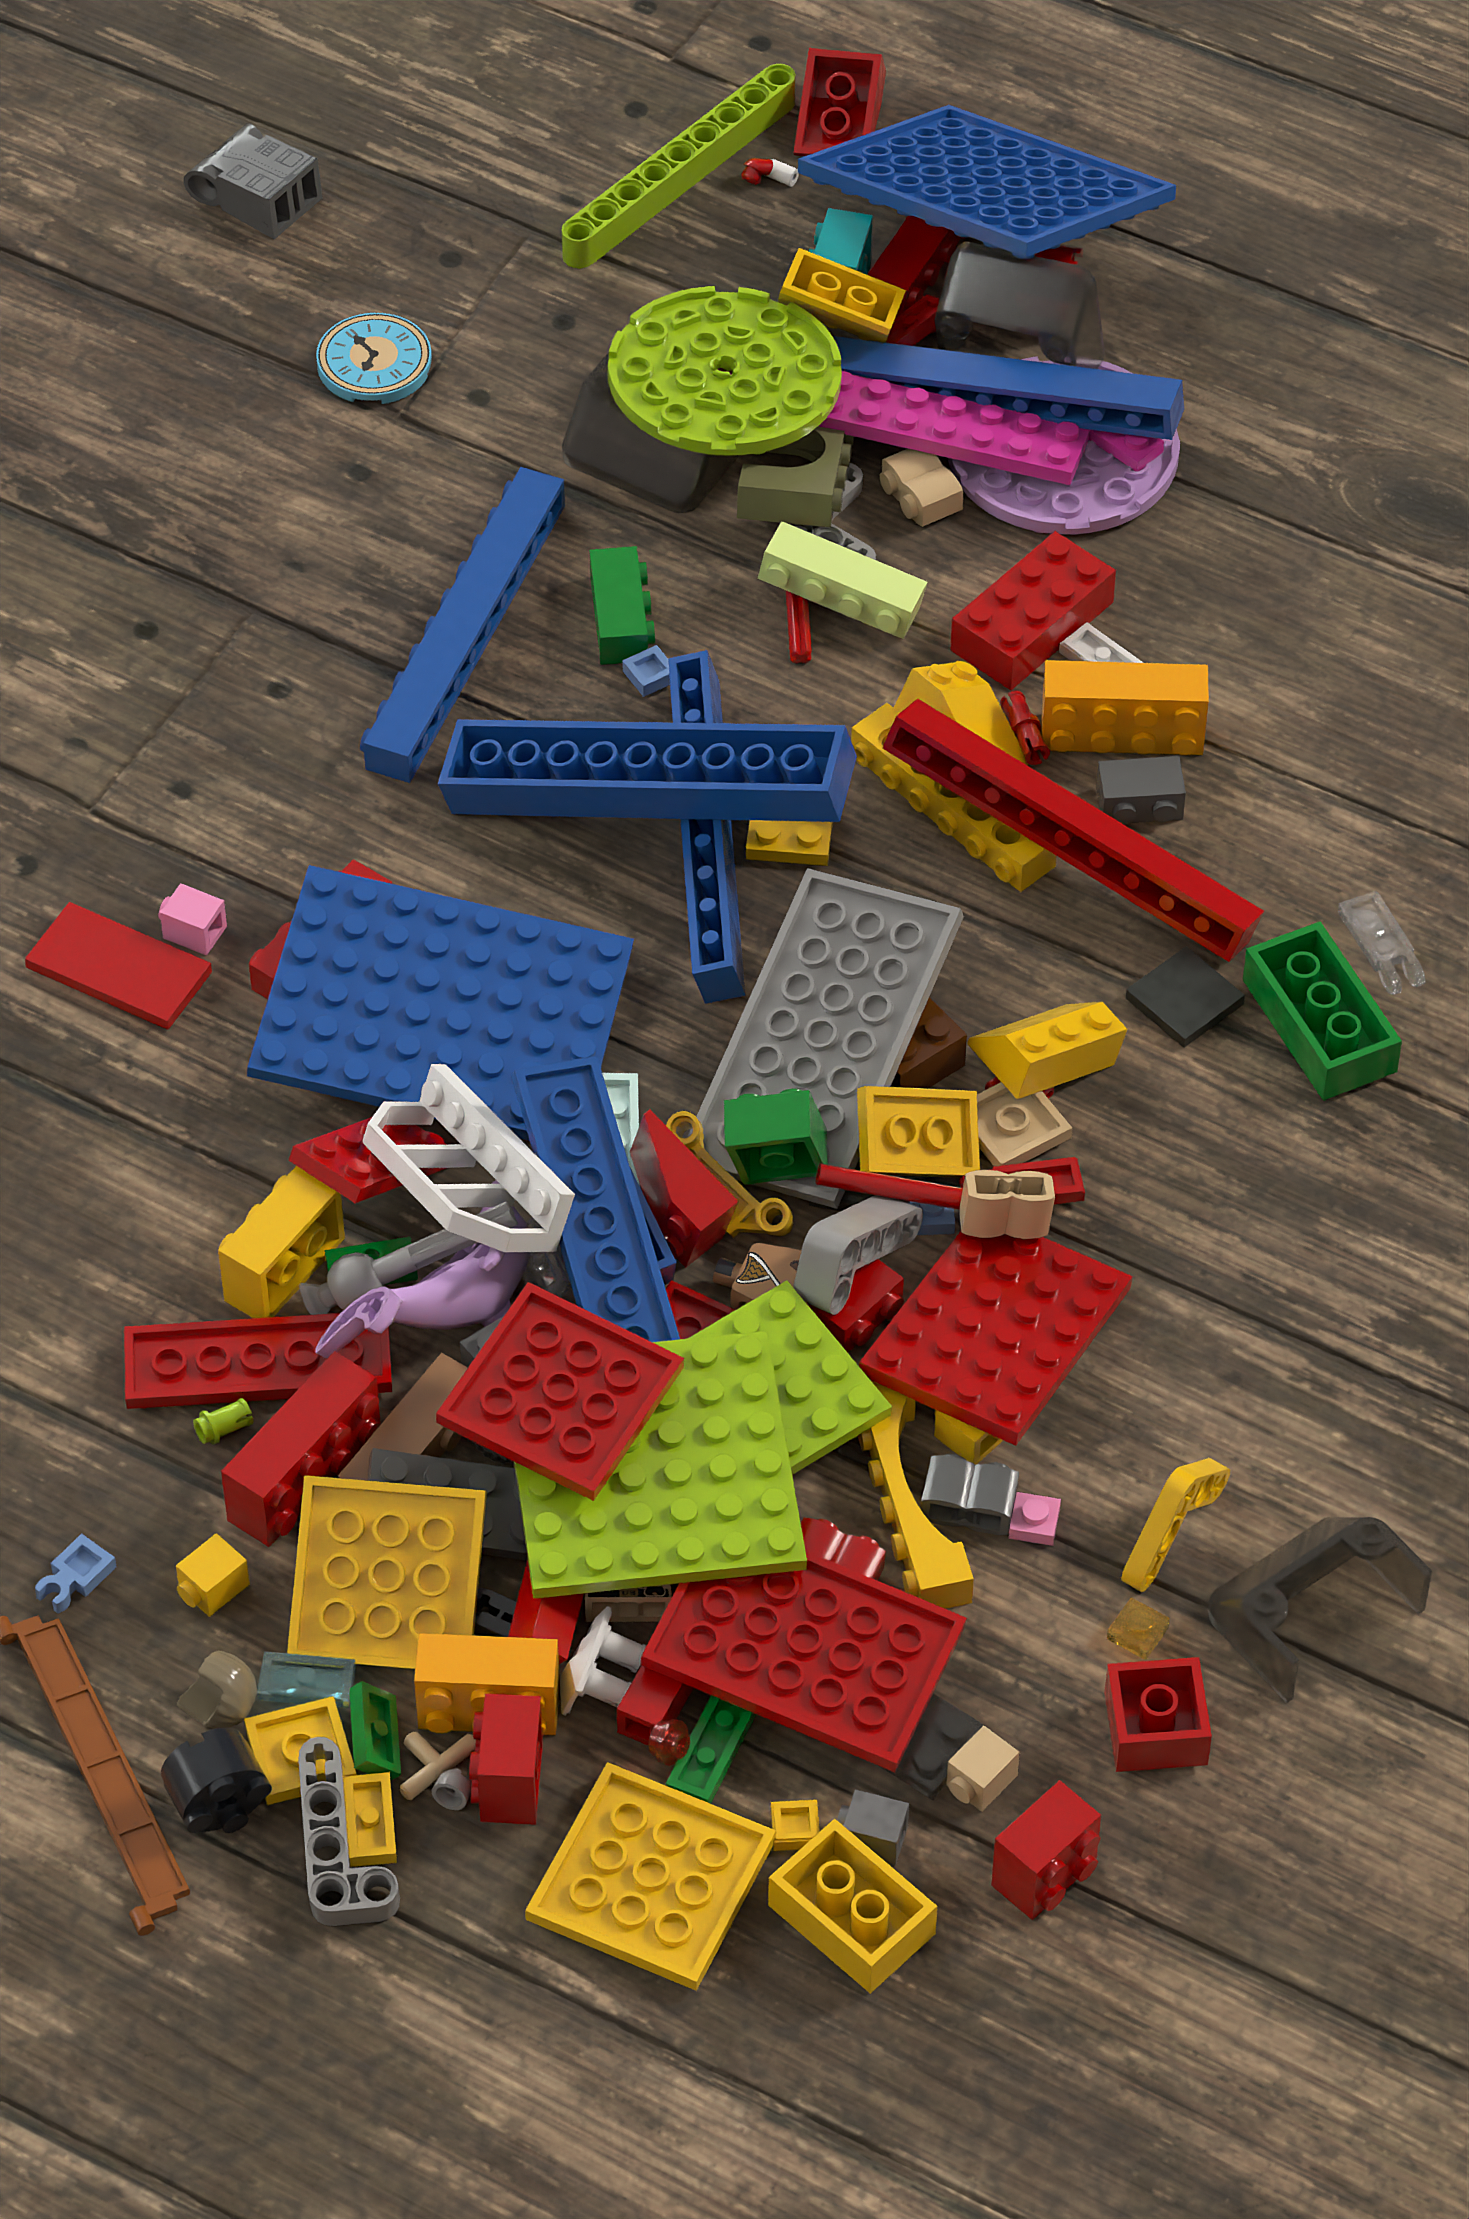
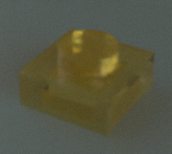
M1131 1597L1108 1628L1107 1639L1146 1660L1169 1629L1170 1618Z

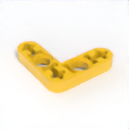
M1207 1458L1180 1466L1172 1472L1125 1565L1121 1577L1124 1583L1140 1592H1144L1157 1576L1187 1512L1212 1504L1220 1496L1230 1476L1229 1468L1212 1458Z

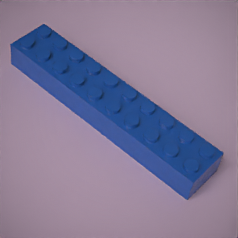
M457 719L438 786L452 814L840 822L857 755L845 725Z

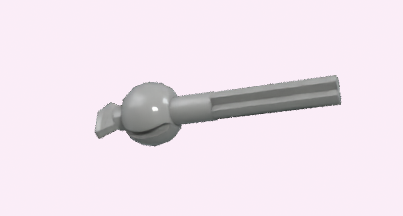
M507 1201L475 1215L507 1228L518 1225L514 1216L515 1213ZM443 1229L376 1260L363 1253L346 1254L333 1263L328 1271L326 1283L321 1285L300 1283L299 1289L305 1307L311 1315L327 1314L332 1307L337 1305L344 1310L370 1290L383 1287L391 1281L478 1242Z

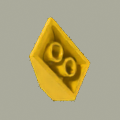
M956 661L954 663L932 664L931 666L912 668L893 707L896 712H902L918 698L1028 766L1019 742L989 683L977 675L975 667L963 661Z

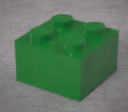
M792 1088L783 1090L779 1094L762 1096L743 1094L737 1099L724 1100L725 1148L744 1185L816 1177L818 1165H828L827 1128L809 1090L802 1091Z

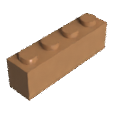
M441 1353L340 1472L338 1478L367 1481L369 1457L373 1448L439 1458L446 1450H453L462 1435L436 1423V1412L468 1367Z

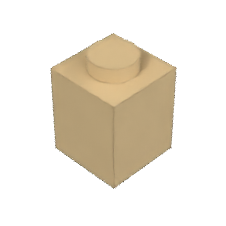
M983 1725L948 1761L946 1785L959 1801L963 1803L970 1802L980 1811H983L1018 1776L1020 1752Z

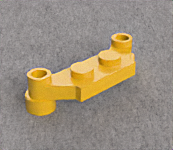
M680 1111L668 1119L666 1126L738 1200L726 1230L733 1238L739 1232L784 1236L791 1231L793 1215L791 1209L784 1201L778 1198H768L759 1203L704 1149L703 1127L694 1114ZM693 1129L692 1134L688 1138H683L686 1130ZM783 1215L782 1221L779 1224L772 1225V1221L776 1216Z

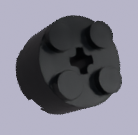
M216 1728L201 1733L204 1741L192 1747L188 1741L178 1746L167 1757L161 1768L164 1787L190 1833L210 1832L223 1829L225 1833H233L240 1830L248 1823L249 1818L247 1815L272 1791L271 1784L242 1734L233 1728Z

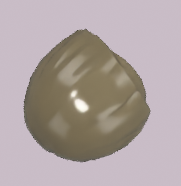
M215 1651L204 1659L203 1664L198 1670L199 1678L179 1697L176 1705L182 1711L201 1722L202 1726L212 1729L230 1728L243 1722L244 1718L248 1716L257 1695L256 1680L250 1668L238 1657L224 1651Z

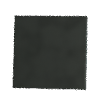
M1186 946L1127 988L1125 998L1185 1048L1244 1004L1245 995Z

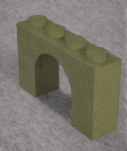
M818 426L795 442L766 451L767 453L800 456L812 461L810 464L799 467H776L743 463L738 483L737 518L831 527L833 513L841 512L843 490L846 487L847 467L850 466L851 445L854 444L855 436L844 434L845 431Z

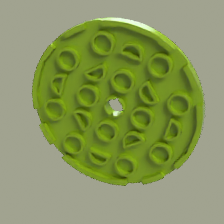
M715 286L681 290L660 297L641 307L630 316V323L622 331L616 332L609 349L608 383L616 404L626 417L652 437L672 446L711 455L763 454L766 451L795 442L817 428L828 417L838 400L841 389V355L833 336L816 317L797 304L790 302L786 306L771 300L770 293L755 289L739 287L738 293L715 292ZM719 368H723V369L726 370V371H733V372H732V375H730L729 372L719 371L718 369H719Z

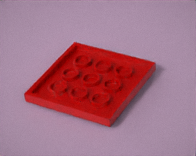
M528 1282L436 1412V1423L594 1501L683 1370L684 1358Z

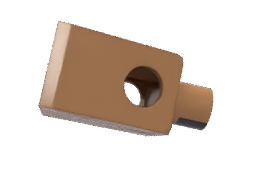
M762 1243L753 1244L743 1264L721 1257L714 1271L713 1282L732 1288L731 1308L737 1310L786 1280L793 1287L802 1250Z

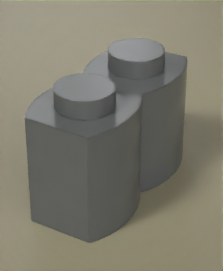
M956 1454L931 1456L921 1500V1511L931 1523L938 1525L965 1526L977 1532L1006 1535L1009 1532L1018 1489L1019 1472L998 1462L975 1465Z

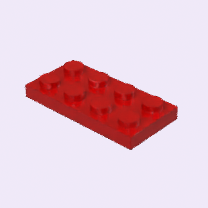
M371 1118L294 1145L288 1160L354 1203L403 1185L362 1142ZM385 1125L382 1129L396 1145H447L441 1136L427 1132L417 1125ZM446 1168L419 1169L428 1176Z

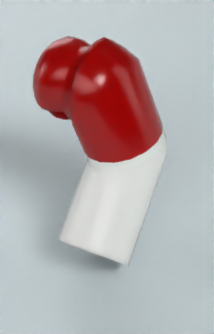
M750 158L743 164L746 167L741 173L743 180L754 185L759 184L762 175L791 187L794 186L799 176L798 169L775 159Z

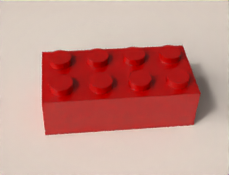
M1054 531L952 618L950 651L1009 690H1013L1042 665L1045 660L1056 653L1063 640L1086 622L1090 623L1114 602L1116 570Z
M334 1351L221 1470L227 1521L267 1547H270L280 1535H287L294 1527L297 1517L301 1514L304 1476L334 1478L336 1475H339L381 1425L377 1377Z

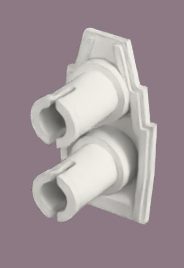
M608 1606L594 1619L586 1637L582 1639L572 1659L567 1663L559 1677L561 1714L563 1715L570 1713L577 1696L583 1697L584 1693L612 1706H619L631 1682H626L597 1669V1663L594 1661L599 1656L624 1666L634 1673L640 1667L641 1656L647 1645H641L610 1631L611 1626L608 1625L612 1612Z

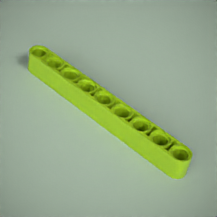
M773 64L766 67L568 219L562 225L561 230L562 258L564 263L578 269L586 268L595 263L791 111L795 106V71L785 64Z

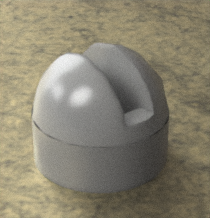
M460 1769L444 1771L432 1788L434 1799L441 1806L450 1810L463 1809L471 1796L472 1782L469 1776L461 1775L462 1771Z

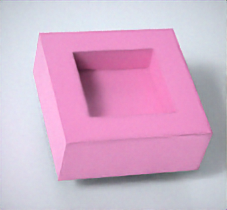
M1017 1492L1009 1528V1539L1053 1546L1061 1499Z

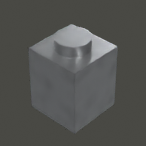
M855 1790L850 1807L846 1805L841 1806L837 1821L886 1863L896 1866L908 1829L909 1803Z

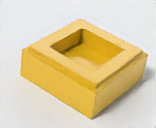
M817 1799L771 1802L772 1829L776 1830V1838L773 1845L774 1851L801 1849L820 1832Z

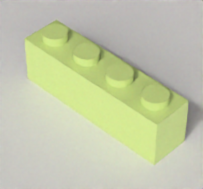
M782 521L764 552L758 574V579L902 639H904L920 609L928 583Z

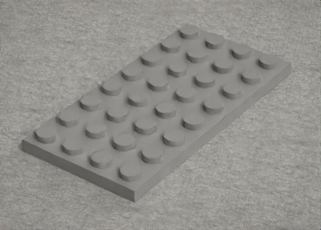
M807 868L696 1116L703 1127L704 1149L732 1177L742 1182L725 1148L724 1100L737 1099L743 1094H757L760 1096L779 1094L783 1090L792 1088L802 1091L809 1090L827 1128L828 1165L855 1169L860 1158L857 1088L864 1086H891L964 916L961 908ZM693 1129L690 1130L688 1137L692 1134ZM816 1177L751 1184L838 1209L845 1192L842 1189L816 1185Z

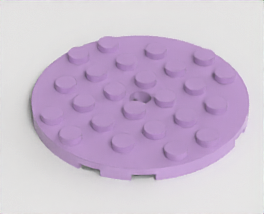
M1061 355V360L1039 361L1038 356L1021 359L1131 373L1114 364L1083 356ZM1176 429L1172 440L1162 439L1164 441L1163 453L1138 472L1113 457L1111 453L1109 454L1097 446L1094 441L1089 440L1071 485L948 458V462L953 475L960 483L966 495L979 507L996 518L1037 533L1052 534L1056 531L1059 534H1083L1119 526L1151 508L1165 494L1175 477L1179 460L1180 440Z

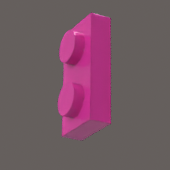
M1090 430V441H1094L1097 446L1109 454L1111 453L1113 457L1137 472L1164 451V441L1160 438Z

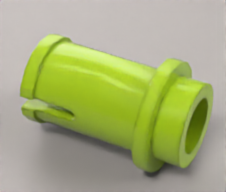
M240 1398L236 1402L213 1412L201 1411L199 1418L194 1419L193 1424L195 1432L203 1444L210 1442L215 1445L219 1443L220 1437L245 1426H251L254 1420L252 1416H246L252 1412L247 1402Z

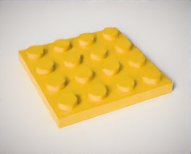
M304 1476L287 1658L415 1669L419 1633L474 1636L487 1491Z
M607 1762L525 1910V1918L529 1922L697 1991L774 1845L776 1830Z

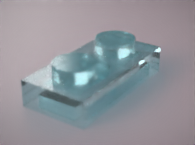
M264 1651L257 1689L258 1700L304 1704L334 1696L337 1707L350 1708L349 1689L354 1684L356 1672L355 1659Z

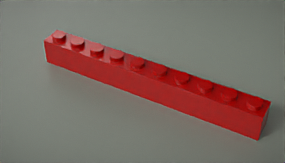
M917 698L895 717L882 749L1226 961L1230 962L1249 943L1264 913V910L920 699Z

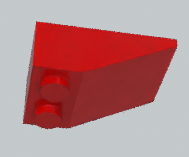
M809 48L794 155L807 156L875 131L882 104L886 76L882 54Z
M649 1109L642 1117L630 1149V1155L643 1195L674 1258L678 1259L686 1268L723 1239L738 1200Z

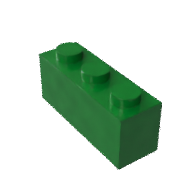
M637 546L589 550L590 580L600 665L622 663V660L648 649V645L655 644L654 621H646L645 616L652 614L650 591H642V586H648L646 562H639Z

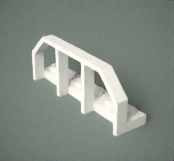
M431 1064L426 1082L422 1087L419 1102H383L368 1122L362 1141L363 1144L447 1231L503 1252L557 1251L575 1194L446 1064ZM435 1117L460 1144L396 1145L382 1129L385 1125H432ZM477 1160L500 1184H433L419 1168L474 1167ZM516 1200L543 1228L510 1229L458 1208L494 1207L506 1201L509 1206L513 1207Z

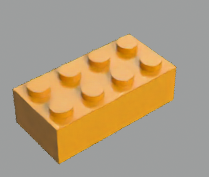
M1045 660L1041 735L1050 751L1203 755L1209 703L1208 665Z

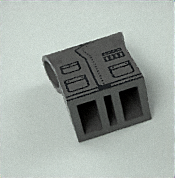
M246 123L223 142L218 149L192 168L184 176L183 182L187 192L198 202L209 206L220 205L226 213L272 239H276L323 198L318 158L268 135L263 137L261 132L251 123Z

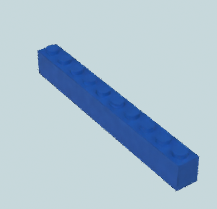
M833 336L841 355V370L852 375L870 379H881L892 384L910 388H921L925 391L948 397L957 396L981 405H997L1003 409L1016 412L1032 413L1038 415L1042 420L1054 423L1072 422L1082 429L1172 440L1184 412L1183 384L1180 379Z
M520 467L513 481H507L503 489L502 500L498 507L491 509L487 519V527L483 534L476 535L472 544L471 555L467 562L462 561L460 563L454 585L451 589L447 588L444 591L436 616H431L428 619L420 644L416 643L412 647L405 671L398 672L389 699L383 700L379 705L373 727L371 729L367 728L363 733L360 750L364 752L365 770L404 782H411L565 507L564 479Z
M705 650L668 658L673 723H723L720 683L708 651ZM680 819L692 975L705 1004L745 996L731 820Z

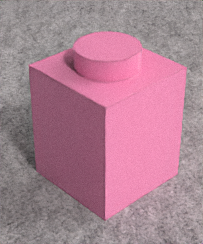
M181 883L171 897L168 896L163 900L158 913L162 925L163 939L206 956L227 927L224 900Z

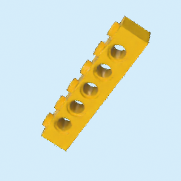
M885 703L852 727L851 742L857 755L856 762L863 767H868L880 777L886 787L892 790L895 789L906 798L917 812H923L933 820L944 834L955 838L966 848L972 857L982 860L993 869L1000 880L1009 882L1018 891L1022 892L1056 867V855L882 749L894 719L899 714L890 704Z

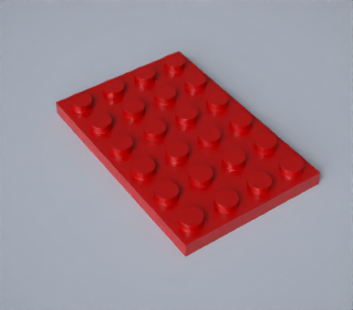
M961 1230L860 1360L859 1367L871 1381L1016 1446L1128 1293L1133 1276L1044 1237L1021 1239L1003 1234L996 1237L979 1238L964 1234Z
M805 1551L807 1557L806 1570L679 1583L641 1656V1666L892 1772L896 1771L967 1621V1618L808 1551Z

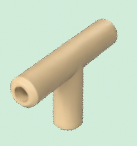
M418 1732L409 1733L404 1739V1745L425 1767L400 1785V1792L404 1798L412 1800L436 1782L444 1771L454 1768L471 1755V1752H475L476 1739H473V1735L466 1734L442 1754H439Z

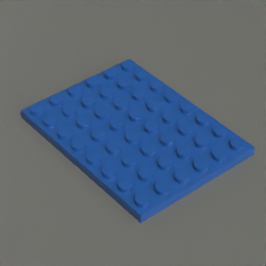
M951 105L935 109L798 159V173L812 178L814 183L840 188L844 194L867 198L869 203L873 205H886L896 209L900 215L921 218L930 226L948 228L953 230L957 236L975 238L983 241V244L987 247L1005 249L1012 252L1014 257L1021 259L1033 258L1036 253L1058 248L1062 243L1072 239L1084 238L1086 234L1098 229H1107L1111 224L1118 221L1133 219L1136 214L1144 211L1156 210L1159 208V205L1175 200L1176 196L1175 184Z
M309 865L248 1063L247 1077L380 1107L383 1102H419L422 1087L426 1082L431 1064H446L518 1138L530 1141L511 1077L514 1069L592 1056L598 1057L600 1067H602L634 939Z

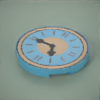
M365 313L346 318L332 326L321 338L317 347L316 358L317 370L321 381L335 395L351 402L355 399L381 400L382 404L403 399L423 385L428 378L427 373L431 366L432 355L427 336L411 321L392 314Z

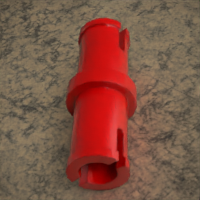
M1008 692L1013 705L1010 706L1007 698L1003 696L1000 700V706L1006 714L1026 762L1030 765L1041 764L1042 760L1037 750H1040L1045 760L1050 755V750L1040 733L1041 723L1038 717L1031 713L1022 692Z

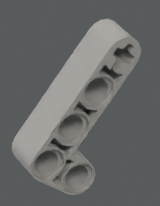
M875 1195L817 1222L811 1227L805 1237L793 1288L807 1304L832 1315L839 1313L848 1300L855 1270L912 1242L920 1230L923 1210L903 1200Z
M326 1737L311 1738L299 1750L298 1761L308 1894L312 1914L318 1922L328 1926L388 1920L395 1915L400 1903L396 1876L385 1867L372 1866L350 1869L340 1751L334 1741ZM325 1759L326 1781L318 1782L316 1760ZM321 1802H330L336 1806L335 1810L326 1816H319L312 1812L314 1806ZM325 1846H332L339 1850V1854L329 1861L320 1860L315 1856L317 1851ZM377 1886L384 1887L390 1891V1894L382 1901H372L365 1896L371 1888ZM328 1891H336L343 1896L342 1900L333 1906H325L318 1901L320 1896Z

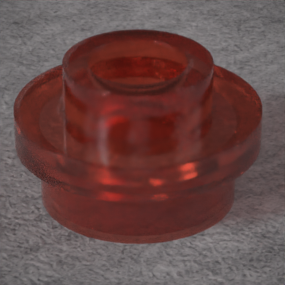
M677 1719L662 1720L654 1726L649 1737L648 1746L651 1755L655 1756L658 1762L671 1766L678 1759H682L688 1752L690 1736L687 1726L683 1721Z

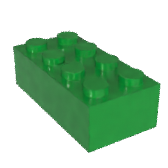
M1321 921L1246 948L1243 982L1322 1100L1397 1073L1402 1040Z

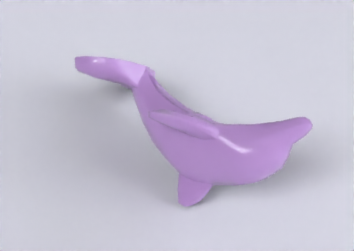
M495 1180V1181H493L491 1184H500V1183H499L497 1180ZM513 1206L512 1209L518 1225L510 1229H528L525 1220ZM482 1207L480 1213L492 1207ZM478 1242L458 1251L450 1261L429 1273L416 1285L397 1289H389L385 1286L372 1289L352 1302L331 1323L316 1346V1353L324 1358H328L334 1351L339 1352L365 1329L374 1334L382 1333L393 1322L416 1328L435 1330L460 1328L479 1323L486 1327L503 1317L511 1307L509 1299L526 1270L530 1252H503Z

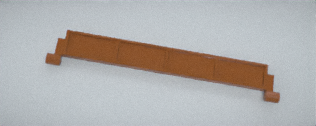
M39 1615L11 1624L7 1616H1L0 1643L8 1645L18 1640L144 1904L132 1909L129 1916L138 1935H148L155 1929L153 1919L177 1911L175 1900L190 1894L185 1878L60 1619L42 1624Z

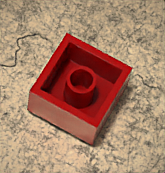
M1199 1657L1107 1664L1104 1693L1116 1772L1208 1765L1212 1734Z
M485 1694L483 1712L475 1711L473 1739H476L475 1752H471L469 1767V1779L472 1780L471 1804H479L480 1822L536 1825L543 1752L541 1696Z
M1059 1780L995 1838L991 1886L1031 1920L1035 1919L1044 1909L1047 1911L1053 1910L1064 1898L1068 1887L1076 1880L1079 1882L1086 1880L1097 1867V1851L1101 1839L1099 1836L1101 1814Z

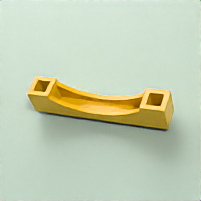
M872 1381L892 1405L891 1416L859 1434L858 1439L862 1451H870L872 1461L868 1462L872 1485L873 1487L880 1486L883 1497H880L879 1502L883 1521L885 1524L892 1523L895 1534H891L894 1557L896 1561L903 1560L906 1571L902 1572L905 1592L945 1609L970 1604L973 1598L974 1578L962 1541L952 1543L931 1524L916 1503L904 1477L900 1462L899 1442L905 1423L915 1420V1400Z

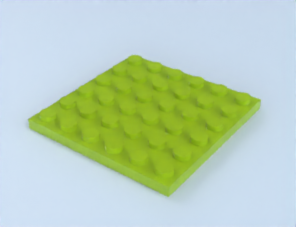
M767 1331L653 1342L683 1357L684 1368L594 1501L514 1462L533 1599L806 1570L807 1557Z

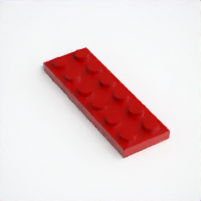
M340 1313L125 1326L127 1409L231 1403L236 1402L240 1398H243L246 1402L289 1399L327 1359L317 1354L315 1348L328 1327ZM389 1326L382 1333L377 1334L365 1329L338 1353L376 1376L378 1393L392 1392Z

